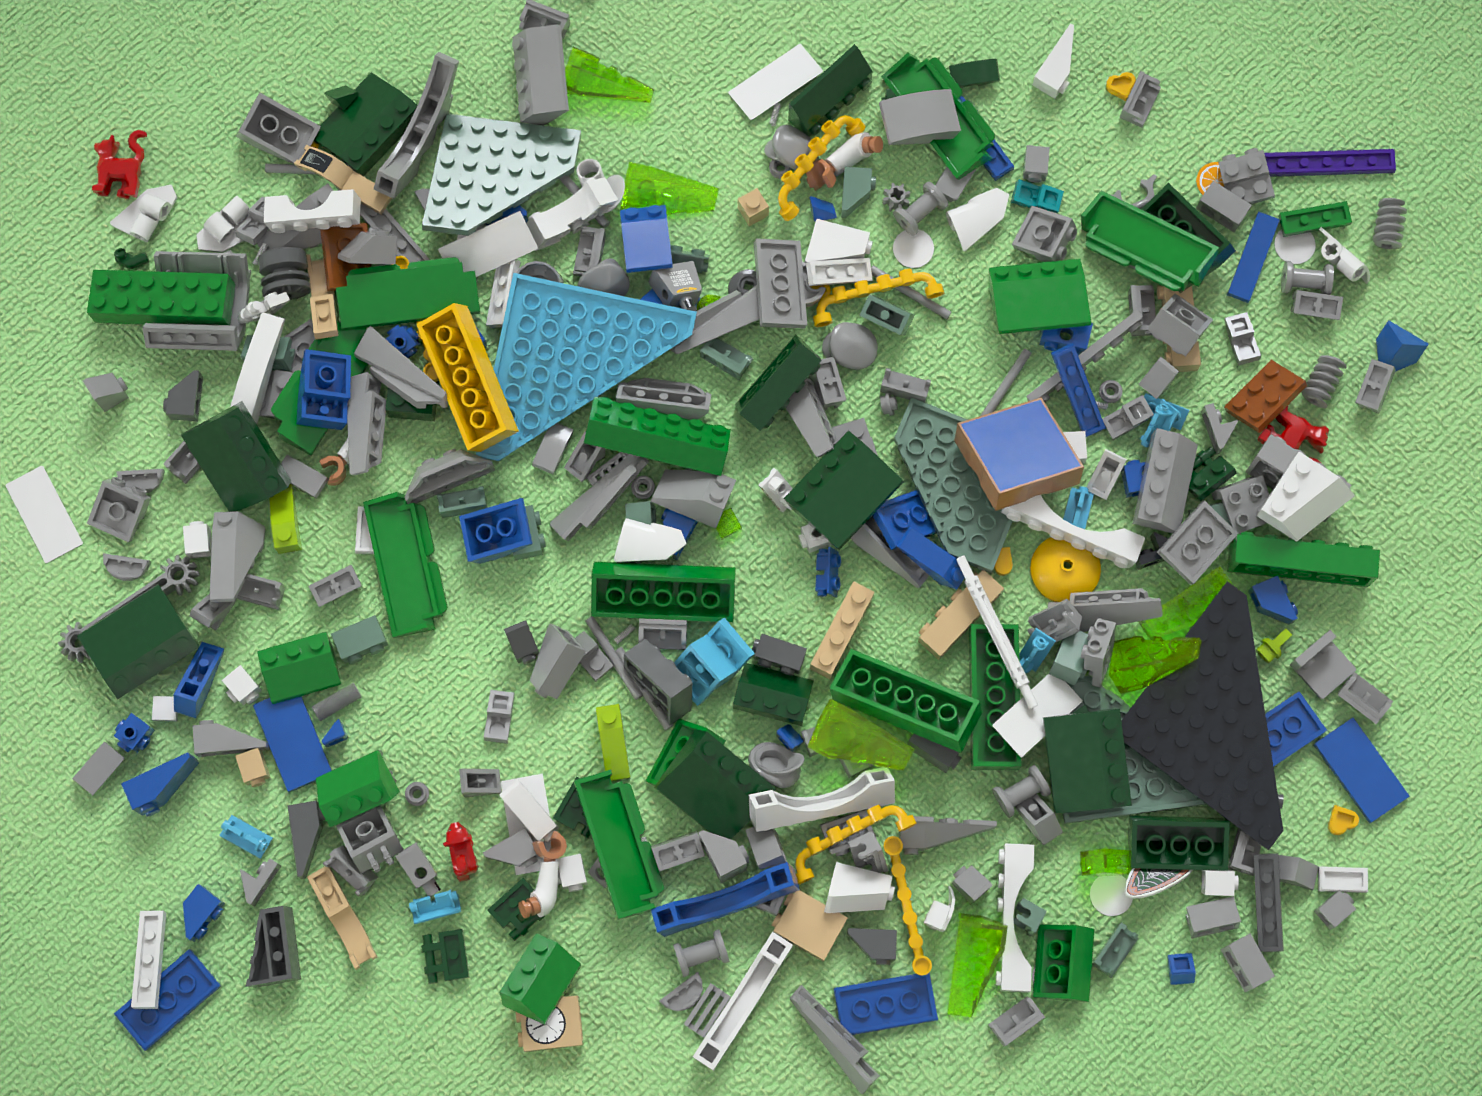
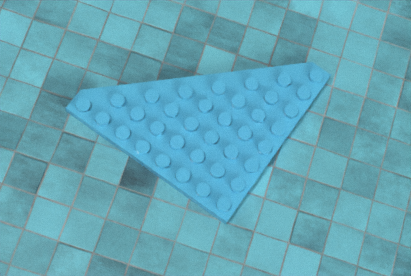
M513 273L494 364V372L519 432L482 452H476V455L500 461L592 401L594 397H598L693 334L697 312Z

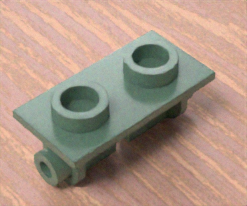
M670 245L672 264L693 261L698 273L707 272L708 263L704 262V260L709 259L710 255L705 254V250L692 248V251L688 252L682 251L683 247Z

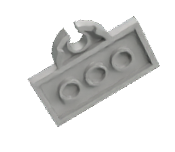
M755 239L754 255L760 327L805 329L807 326L806 307H811L818 303L826 288L820 287L815 290L809 286L806 263L808 262H802L800 241Z

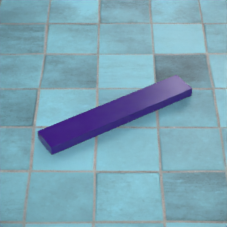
M1394 149L1264 153L1270 177L1395 173L1396 171Z

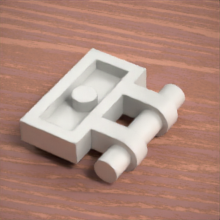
M273 292L265 296L261 302L253 301L246 305L239 312L237 320L241 324L258 321L262 312L273 315L290 299L286 292L279 295L277 292Z

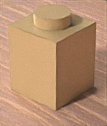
M758 188L737 199L738 210L749 227L769 216V206Z
M259 748L235 756L243 782L246 785L257 787L265 784L266 779L271 778L263 752Z

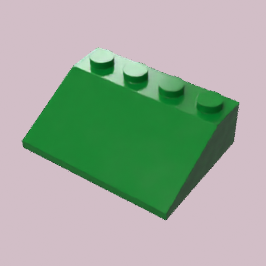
M1081 259L989 268L988 289L999 334L1091 325L1087 288Z

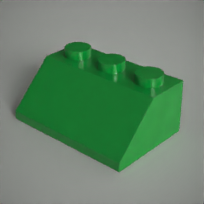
M327 632L257 651L261 672L272 704L342 685L333 645Z
M682 719L677 720L646 782L653 786L657 784L695 729L707 731L723 745L726 740L708 728Z
M379 749L316 778L319 808L329 827L391 801L400 792Z
M1039 925L1033 987L1034 998L1089 1002L1095 929L1079 925Z
M536 933L499 992L502 1005L545 1025L579 971L581 963L560 944Z

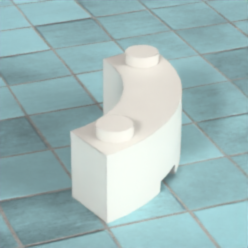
M605 177L587 180L578 192L564 202L545 212H536L529 216V221L526 224L538 247L535 251L560 242V238L566 236L571 231L573 234L582 230V227L590 225L588 221L594 219L597 215L602 216L618 201Z

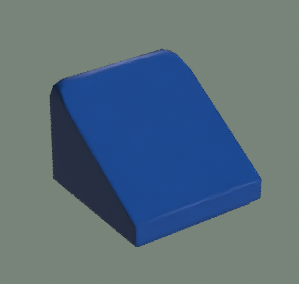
M812 196L809 197L811 213L815 222L817 219L828 220L837 218L833 203Z
M340 719L333 724L322 739V743L326 747H331L347 740L348 736Z
M790 724L785 725L776 732V737L792 752L804 742V739Z
M1192 953L1171 954L1167 956L1171 985L1195 982L1196 971Z

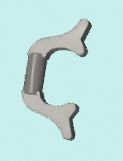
M1152 175L1148 180H1141L1140 185L1146 190L1147 196L1145 199L1131 205L1142 209L1155 196L1153 183L1156 180V175ZM1117 190L1112 196L1122 200L1121 191Z

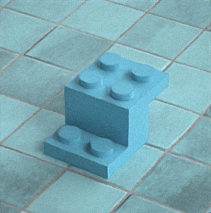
M723 618L716 623L708 634L690 644L674 663L680 672L687 674L692 680V700L699 706L715 689L731 680L755 653L729 622Z

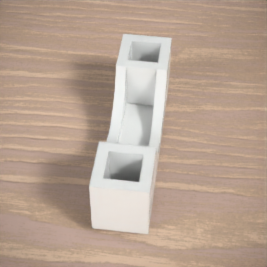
M354 189L331 191L328 199L321 206L312 210H301L296 208L287 195L265 197L264 223L274 233H284L287 230L306 231L310 228L325 230L333 226L348 228L352 225L360 224L361 199Z

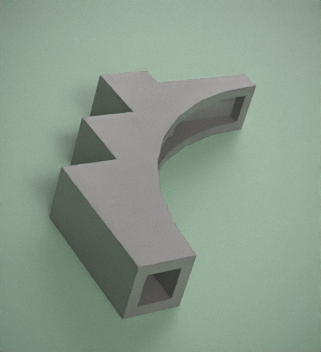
M441 52L435 55L419 104L396 148L378 170L373 190L394 199L417 175L422 155L433 145L437 126L445 119L446 114H449L453 99L451 92L459 60Z

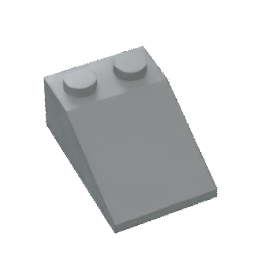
M259 93L235 137L255 148L294 164L304 154L305 146H311L321 126Z
M665 469L651 502L716 528L736 480L723 474L719 476L696 470Z

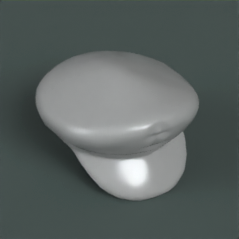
M782 125L776 129L772 140L766 144L764 152L767 157L780 161L784 165L796 170L798 166L795 164V159L801 154L808 155L811 149L808 147V143L812 139L791 125Z
M611 258L605 259L599 265L587 270L578 282V287L625 296L630 286L629 277L616 260Z
M849 322L836 325L832 332L824 338L822 344V351L826 358L834 357L836 363L853 370H860L870 366L875 361L878 350L877 340L868 328Z
M765 742L756 745L751 750L748 762L750 767L771 785L779 788H788L799 779L804 756L792 752L779 744Z

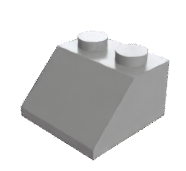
M369 228V232L361 231L338 253V259L348 263L396 264L397 236L389 234V230H383V228Z
M1175 293L1161 308L1147 330L1152 333L1154 338L1170 345L1174 352L1186 356L1213 319Z

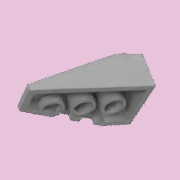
M873 516L851 537L857 546L915 587H921L929 577L922 568L899 548L891 550Z

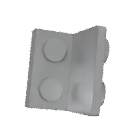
M1263 475L1243 479L1218 488L1211 493L1213 500L1222 499L1230 526L1238 534L1267 523L1257 517L1258 512L1269 497Z
M1331 630L1325 633L1290 664L1321 700L1356 671L1355 666L1332 642L1336 635Z

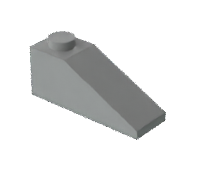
M203 720L199 722V725H193L194 754L198 757L244 753L259 748L261 751L270 750L267 742L214 723L213 720Z

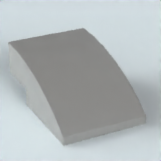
M951 89L917 92L879 102L889 145L928 144L933 139H953L961 131Z

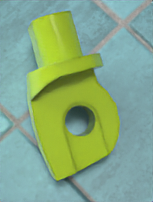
M1285 628L1274 640L1264 638L1261 640L1262 644L1256 649V652L1269 664L1274 658L1279 659L1281 657L1280 646L1292 634Z

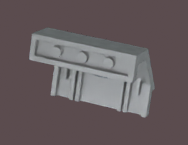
M156 251L154 254L156 272L229 274L236 286L230 326L145 323L143 326L145 347L237 351L246 330V323H239L237 318L239 312L248 305L251 270H248L247 255L243 253Z

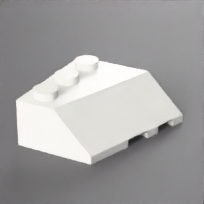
M1298 452L1258 512L1257 517L1293 540L1298 541L1355 495L1339 476L1301 452Z

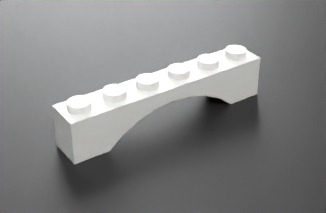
M1041 495L1003 508L1001 511L1012 521H1021L1028 524V527L1033 530H1042L1049 533L1053 539L1065 540L1076 549H1086L1097 558L1113 561L1120 568H1130L1137 562L1145 537L1125 528L1115 531L1098 532L1076 527L1053 512Z
M888 767L864 771L846 786L820 796L791 797L773 790L750 794V819L756 832L807 821H815L826 817L859 812L876 805L883 807L895 803V780Z
M1005 843L1003 849H999L998 862L1003 864L1002 874H998V888H1002V898L997 900V912H1001V922H997V937H1001V946L996 947V961H1000V971H996L995 985L1000 986L999 991L1029 993L1031 992L1032 967L1025 959L1017 943L1013 914L1019 889L1026 877L1034 869V845Z
M774 932L771 933L733 996L693 1055L694 1059L711 1070H715L792 949L793 945Z

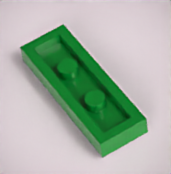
M1347 201L1281 212L1278 215L1283 237L1320 231L1321 227L1326 230L1349 226L1352 223Z

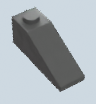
M317 801L287 805L297 877L300 879L307 877L323 829L322 821L326 820Z

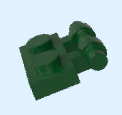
M1212 447L1205 451L1201 450L1196 454L1188 491L1199 501L1205 499L1237 474L1236 469L1222 456H1218L1215 460L1210 459L1216 454ZM1201 465L1205 466V467H1204L1202 470H1200L1198 473H1196V472L1194 471V470H1196L1198 467H1200Z
M573 782L553 819L572 830H575L578 823L583 824L585 827L581 835L589 839L590 832Z
M524 878L487 909L503 929L510 923L515 926L509 933L514 941L521 935L525 936L529 932L528 929L536 921H541L545 917L530 914V917L522 922L517 919V916L521 914L519 902H526V899L530 898L531 893L535 891Z
M463 929L438 932L439 942L433 943L432 934L422 935L423 945H421L422 953L425 954L426 967H424V972L428 977V984L438 983L437 973L440 972L444 973V981L470 978ZM441 950L442 964L436 965L434 951Z

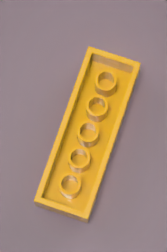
M453 303L416 324L442 389L447 393V401L467 450L482 452L519 432L468 306Z

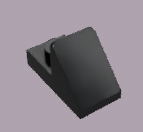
M1156 532L1151 534L1150 538L1155 551L1150 548L1140 552V556L1135 563L1138 570L1165 561L1157 551L1168 538Z

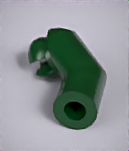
M118 248L114 252L115 261L128 269H134L149 263L146 252L135 256L127 253L123 248Z

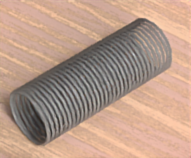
M354 683L348 685V688L344 687L341 691L339 690L337 693L335 692L333 695L327 697V700L324 699V701L322 700L320 703L318 702L312 706L320 721L362 698Z

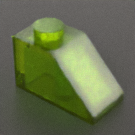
M1102 848L1080 851L1082 876L1129 875L1133 869L1130 867L1129 850Z

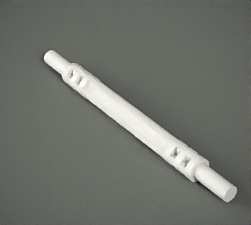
M965 555L957 558L956 561L966 579L964 582L1016 688L1020 689L1029 709L1036 707L1038 703L1028 685L1030 682L978 576H974Z

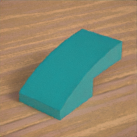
M1018 179L1015 183L1011 203L1027 208L1035 206L1058 213L1064 191L1045 184L1037 186Z

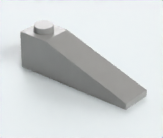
M326 184L308 196L296 208L312 210L321 206L328 199L333 189L329 184ZM310 228L306 231L287 230L284 233H274L268 230L257 242V245L261 248L262 243L267 244L268 248L266 251L283 247L300 249L310 247L311 249L322 244L321 231L318 228Z
M238 511L214 512L210 603L235 601L245 583L246 574L250 568H253L258 552L261 553L264 547L265 526Z
M914 816L917 824L905 831L899 832V838L903 843L902 851H904L905 855H918V851H924L993 830L997 826V821L963 820V823H958V820L955 818L939 819V822H934V817Z

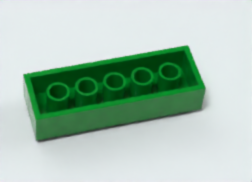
M93 270L87 314L95 323L230 326L236 284L229 274Z
M594 397L584 443L721 476L728 453L731 429H727L722 425L703 423L698 419L690 420L676 414L657 412L652 408L636 407L631 403L615 402L606 397Z
M1241 532L1229 544L1227 572L1369 587L1378 579L1380 550H1375L1370 545H1360L1357 548L1349 547L1350 544L1343 542L1329 545L1323 540L1302 542V539L1295 541L1290 537L1288 540L1278 539L1276 535L1257 537L1251 532Z
M594 562L591 585V617L718 622L725 618L728 622H733L736 567Z
M971 624L969 628L970 697L980 701L982 714L971 734V770H1019L1022 767L1021 757L992 725L1020 700V689L1016 688L986 625ZM1001 624L1019 659V624Z
M850 649L829 688L833 701L959 753H962L982 714L979 700L853 649Z

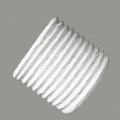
M586 159L577 166L576 171L582 187L584 182L591 178L600 179L604 177L601 165L597 160ZM597 172L595 176L585 178V175L588 173Z

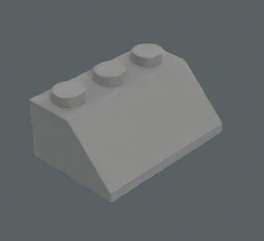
M704 830L698 832L700 842L721 883L747 871L749 856L743 845L738 846L734 840Z

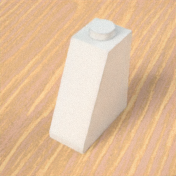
M817 219L805 262L864 258L865 254H870L873 241L869 240L870 232Z
M517 779L499 795L538 841L548 843L551 841L550 838L553 831H556L559 827L526 787Z
M836 862L824 912L840 913L884 910L887 900L892 901L895 887L891 886L892 876Z

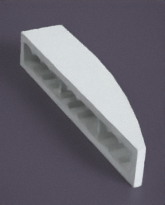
M264 312L260 316L230 406L232 407L243 401L256 424L258 423L285 322L284 318Z

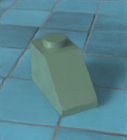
M845 167L841 218L849 216L870 198L871 190H875L876 177L872 176V168Z

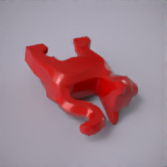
M138 129L129 135L128 144L129 148L135 153L134 158H115L120 143L115 142L114 135H111L109 139L102 140L100 143H95L94 150L100 158L97 165L98 183L92 186L93 193H96L98 196L108 197L111 192L112 183L116 181L122 182L121 188L117 191L119 198L129 199L130 196L137 198L140 187L141 164L144 159V149L137 143V139L147 137V132Z
M1287 406L1275 418L1278 423L1286 428L1283 433L1277 434L1274 431V427L1269 424L1257 439L1264 445L1268 437L1273 435L1274 437L1282 438L1287 445L1298 450L1303 441L1307 440L1313 448L1322 454L1324 452L1323 447L1327 445L1329 429L1327 426L1318 427L1311 425L1305 418L1288 412ZM1309 457L1313 461L1321 463L1318 459Z
M454 822L450 824L446 832V842L443 843V846L449 847L454 873L459 882L470 880L469 875L476 873L479 867L472 847L474 844L471 834L459 822Z

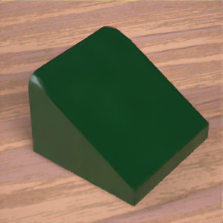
M346 85L324 93L332 104L342 110H345L359 95L357 91Z

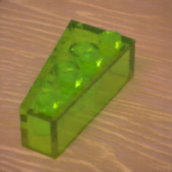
M1220 566L1200 577L1194 584L1187 586L1161 604L1163 611L1161 617L1138 621V623L1150 640L1192 626L1225 583L1228 581L1232 584V582Z

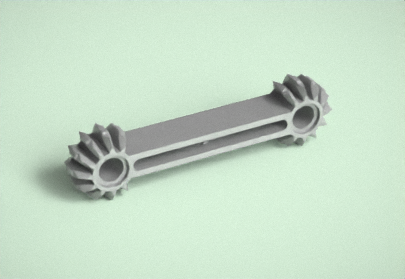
M176 555L174 562L167 558L166 562L169 565L167 567L164 565L160 566V569L165 573L83 628L80 622H76L75 629L67 625L69 632L67 634L64 632L60 633V636L65 640L58 642L60 647H64L61 653L64 656L68 655V660L70 661L77 659L79 663H82L84 656L90 660L91 658L83 645L75 648L74 644L76 639H78V634L157 584L160 585L166 595L176 590L177 594L182 596L183 589L190 593L192 591L189 587L190 584L194 586L198 584L193 579L200 576V573L195 571L197 565L194 562L190 563V559L187 556L181 560V557ZM177 571H184L182 579L174 580V574Z

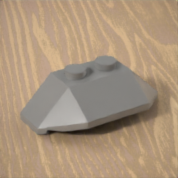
M641 378L627 383L620 382L616 402L631 403L636 407L652 408L657 412L676 414L682 418L692 420L699 419L709 413L711 394L705 393L702 389L690 383Z
M456 449L449 450L443 454V457L436 460L434 458L427 459L421 463V466L417 467L406 492L405 500L407 504H417L437 494L495 471L492 461L462 449L457 451Z

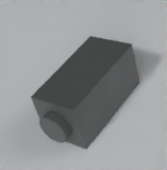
M761 634L760 640L755 639L752 651L755 653L754 660L758 661V665L765 668L774 666L780 668L781 673L793 676L794 673L799 675L807 648Z
M916 734L912 735L906 746L944 773H947L950 767L955 769L962 759L959 756V752Z

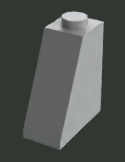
M552 623L547 628L530 682L536 688L535 692L544 698L551 696L557 699L586 651L569 631Z

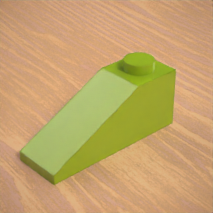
M290 484L287 489L269 498L273 542L278 554L302 550L293 485Z
M620 705L596 707L605 771H612L611 781L630 778Z

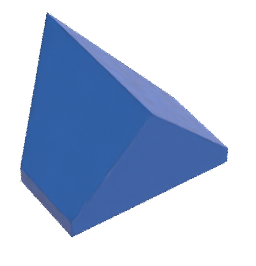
M1388 320L1376 339L1378 361L1394 366L1396 371L1417 363L1429 343Z

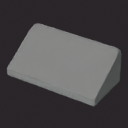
M946 167L935 186L944 194L949 202L956 201L976 169L958 180L950 169Z

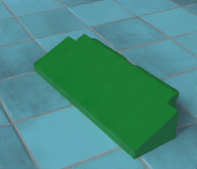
M907 53L881 76L897 97L917 92L951 89L961 131L953 139H933L930 144L956 179L960 180L992 159L986 150L994 145L992 141L995 139V133L972 102L968 100L962 102L960 100L963 94L962 89L938 58H926L920 62L916 56Z
M1102 190L1081 214V229L1088 232L1086 234V247L1089 250L1122 266L1132 265L1135 267L1136 273L1172 291H1184L1188 283L1199 287L1219 253L1218 246Z
M456 257L411 262L407 269H401L396 264L352 269L349 271L348 276H346L347 286L336 287L342 331L369 328L370 326L377 327L423 321L453 303L468 306L471 315L480 314L475 271L463 272L462 262Z
M337 322L339 336L316 339L308 349L350 355L351 377L364 373L369 365L354 356V352L367 328L342 331L341 324ZM297 370L292 374L276 399L271 412L275 419L281 423L277 430L279 439L312 456L328 428L296 424L301 371Z
M399 492L363 502L392 637L398 638L436 630L433 618L442 617L443 613L447 611L448 606L439 566L436 562H431L430 555L434 553L435 548L426 508L416 503L407 504L405 495Z
M608 770L574 780V785L617 919L620 920L650 912L651 909L655 908L654 903H650V899L658 897L659 893L663 891L664 885L650 843L647 841L642 842L640 835L645 831V826L633 789L630 784H623L622 781L612 784L610 779L612 771Z

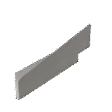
M757 285L744 295L736 290L696 311L697 315L693 334L670 350L675 354H680L759 320Z
M371 326L366 330L354 352V356L372 366L370 367L372 376L416 408H426V404H439L442 408L448 407L447 393Z
M368 372L351 377L347 424L350 474L353 476L368 472V469L377 466L382 460L386 399L379 395L381 382Z
M806 378L804 380L806 382L804 387L798 393L794 392L790 396V402L786 409L815 456L821 457L834 449L832 443L836 441V437L813 381Z
M629 454L550 522V526L566 541H570L583 525L591 530L649 463V460Z
M1142 588L1070 593V603L1082 616L1079 629L1082 632L1089 631L1090 626L1094 627L1097 618L1116 622L1117 626L1158 618L1163 614L1161 599L1150 598L1147 591ZM1048 602V608L1059 602Z
M801 985L790 997L791 1002L857 1090L864 1094L880 1076L863 1059L869 1051Z

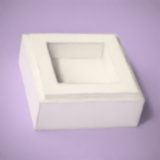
M153 696L152 720L177 721L178 713L174 712V697Z

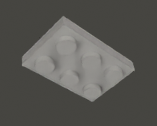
M1203 501L1157 553L1192 585L1237 536L1238 532L1206 501Z

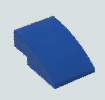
M305 349L299 382L296 424L343 430L347 424V408L350 399V355Z

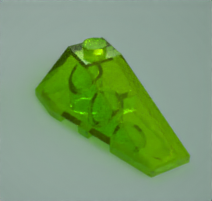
M574 46L572 47L565 65L567 94L651 103L654 89L632 76L623 77L618 72V68L613 65L608 68L599 63V57Z
M629 162L620 210L665 205L667 216L674 213L686 212L689 214L714 211L719 188L652 166Z
M1134 636L1114 641L1108 675L1120 694L1143 689L1198 659L1201 639L1175 637L1172 640H1163L1162 637H1154L1153 640H1145L1143 636Z
M829 699L820 715L807 748L829 759H843L853 763L874 764L877 767L902 771L906 768L915 751L908 744L852 709L832 699Z
M958 913L948 1015L972 1017L984 993V989L1005 951L1008 925L981 915Z

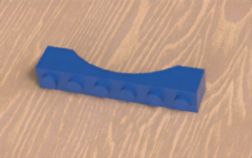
M786 862L763 870L759 874L728 888L699 897L673 901L653 908L651 913L657 933L666 937L799 891L800 888L794 868Z

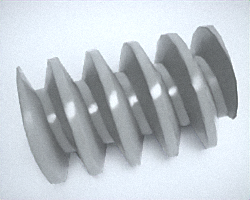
M1383 198L1379 201L1378 217L1375 221L1377 226L1374 228L1375 235L1373 236V242L1377 247L1383 249H1399L1402 247V244L1396 240L1403 239V235L1397 232L1404 231L1405 228L1403 225L1398 224L1406 221L1405 217L1400 216L1407 213V209L1401 207L1405 205V201L1396 198Z
M1322 355L1318 358V364L1314 366V372H1311L1310 379L1306 382L1307 387L1302 391V395L1313 405L1327 408L1328 405L1323 399L1331 400L1332 397L1327 392H1335L1336 389L1331 384H1339L1340 381L1335 376L1342 377L1344 373L1339 368L1346 369L1347 366L1336 357Z

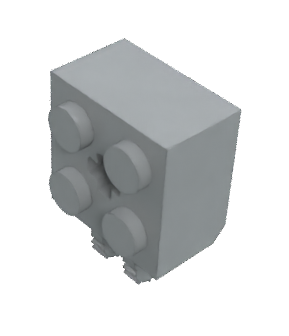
M381 805L336 826L360 873L371 868L377 873L381 871L380 863L386 861L390 866L394 863L392 857L404 851Z

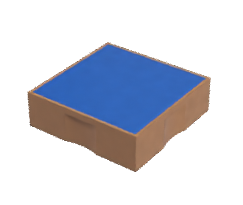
M1042 397L957 423L954 441L968 465L977 474L980 485L995 511L1025 502L1037 495L1050 494L1080 484L1084 466Z

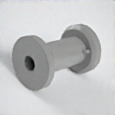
M926 182L923 185L924 194L906 210L897 208L893 211V215L899 225L912 236L918 233L917 224L936 207L938 209H945L948 206V201L944 194L931 182Z
M1285 261L1281 278L1282 293L1290 292L1292 287L1321 289L1322 294L1331 295L1334 267L1332 264H1327L1324 266L1323 271L1294 268L1291 261Z
M1035 765L1029 767L1028 773L1030 776L1004 791L998 786L992 789L998 804L1008 818L1014 816L1015 811L1013 807L1035 794L1040 793L1043 796L1051 794L1045 778Z
M719 929L714 931V939L682 949L679 943L673 944L683 977L689 975V967L716 958L722 960L723 963L730 962Z

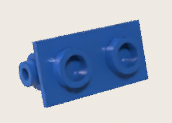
M832 547L819 549V553H817L816 570L824 571L823 575H816L815 591L818 592L817 596L826 597L829 594L837 598L838 591L840 590L838 568L841 566V556L839 551Z

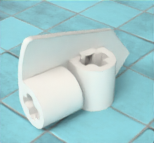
M166 185L147 189L110 221V224L137 239L148 242L159 221H164L177 200L173 186Z
M995 188L973 197L965 205L946 212L947 221L951 229L956 231L964 252L1003 220L1009 198L1008 193Z
M235 196L220 212H215L204 223V228L197 234L198 250L224 252L244 241L237 238L235 230L249 217L248 210L250 208L241 198Z
M1321 227L1319 230L1327 237V241L1321 248L1323 257L1331 264L1337 266V269L1352 282L1362 278L1367 284L1370 281L1368 267Z
M626 518L619 537L614 562L667 560L687 545L679 529L657 523L649 525Z
M948 886V906L938 901H933L929 912L926 914L924 924L933 930L944 932L952 917L955 896L951 886Z

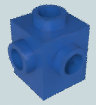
M397 325L387 332L389 336L386 340L405 357L410 358L418 352L416 347L420 345V342L417 339L420 337L413 327L408 328V326L400 327Z
M131 713L126 720L123 719L117 725L114 737L120 740L117 745L128 753L131 749L138 753L148 746L151 741L150 736L155 730Z

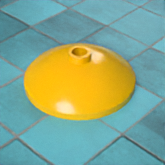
M1050 537L1036 548L1030 563V574L1033 584L1044 597L1053 602H1061L1065 599L1070 600V593L1093 592L1100 579L1101 564L1099 558L1095 557L1092 552L1086 549H1076L1065 540H1056ZM1069 562L1072 567L1070 569L1064 568L1063 563Z

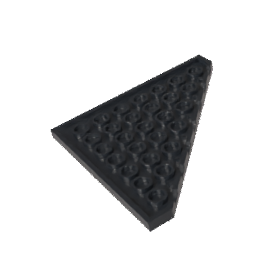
M1227 581L1121 720L1123 738L1126 745L1269 851L1283 832L1281 811L1247 595Z

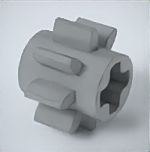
M892 183L890 190L884 189L883 194L887 197L883 199L882 203L888 204L890 212L893 209L902 208L903 205L909 206L910 201L906 198L910 197V191L905 192L903 189L904 184L895 186Z

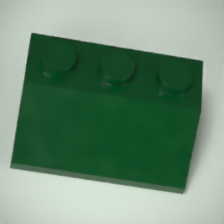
M746 663L738 683L733 709L802 726L814 680L795 675L790 676L780 671Z

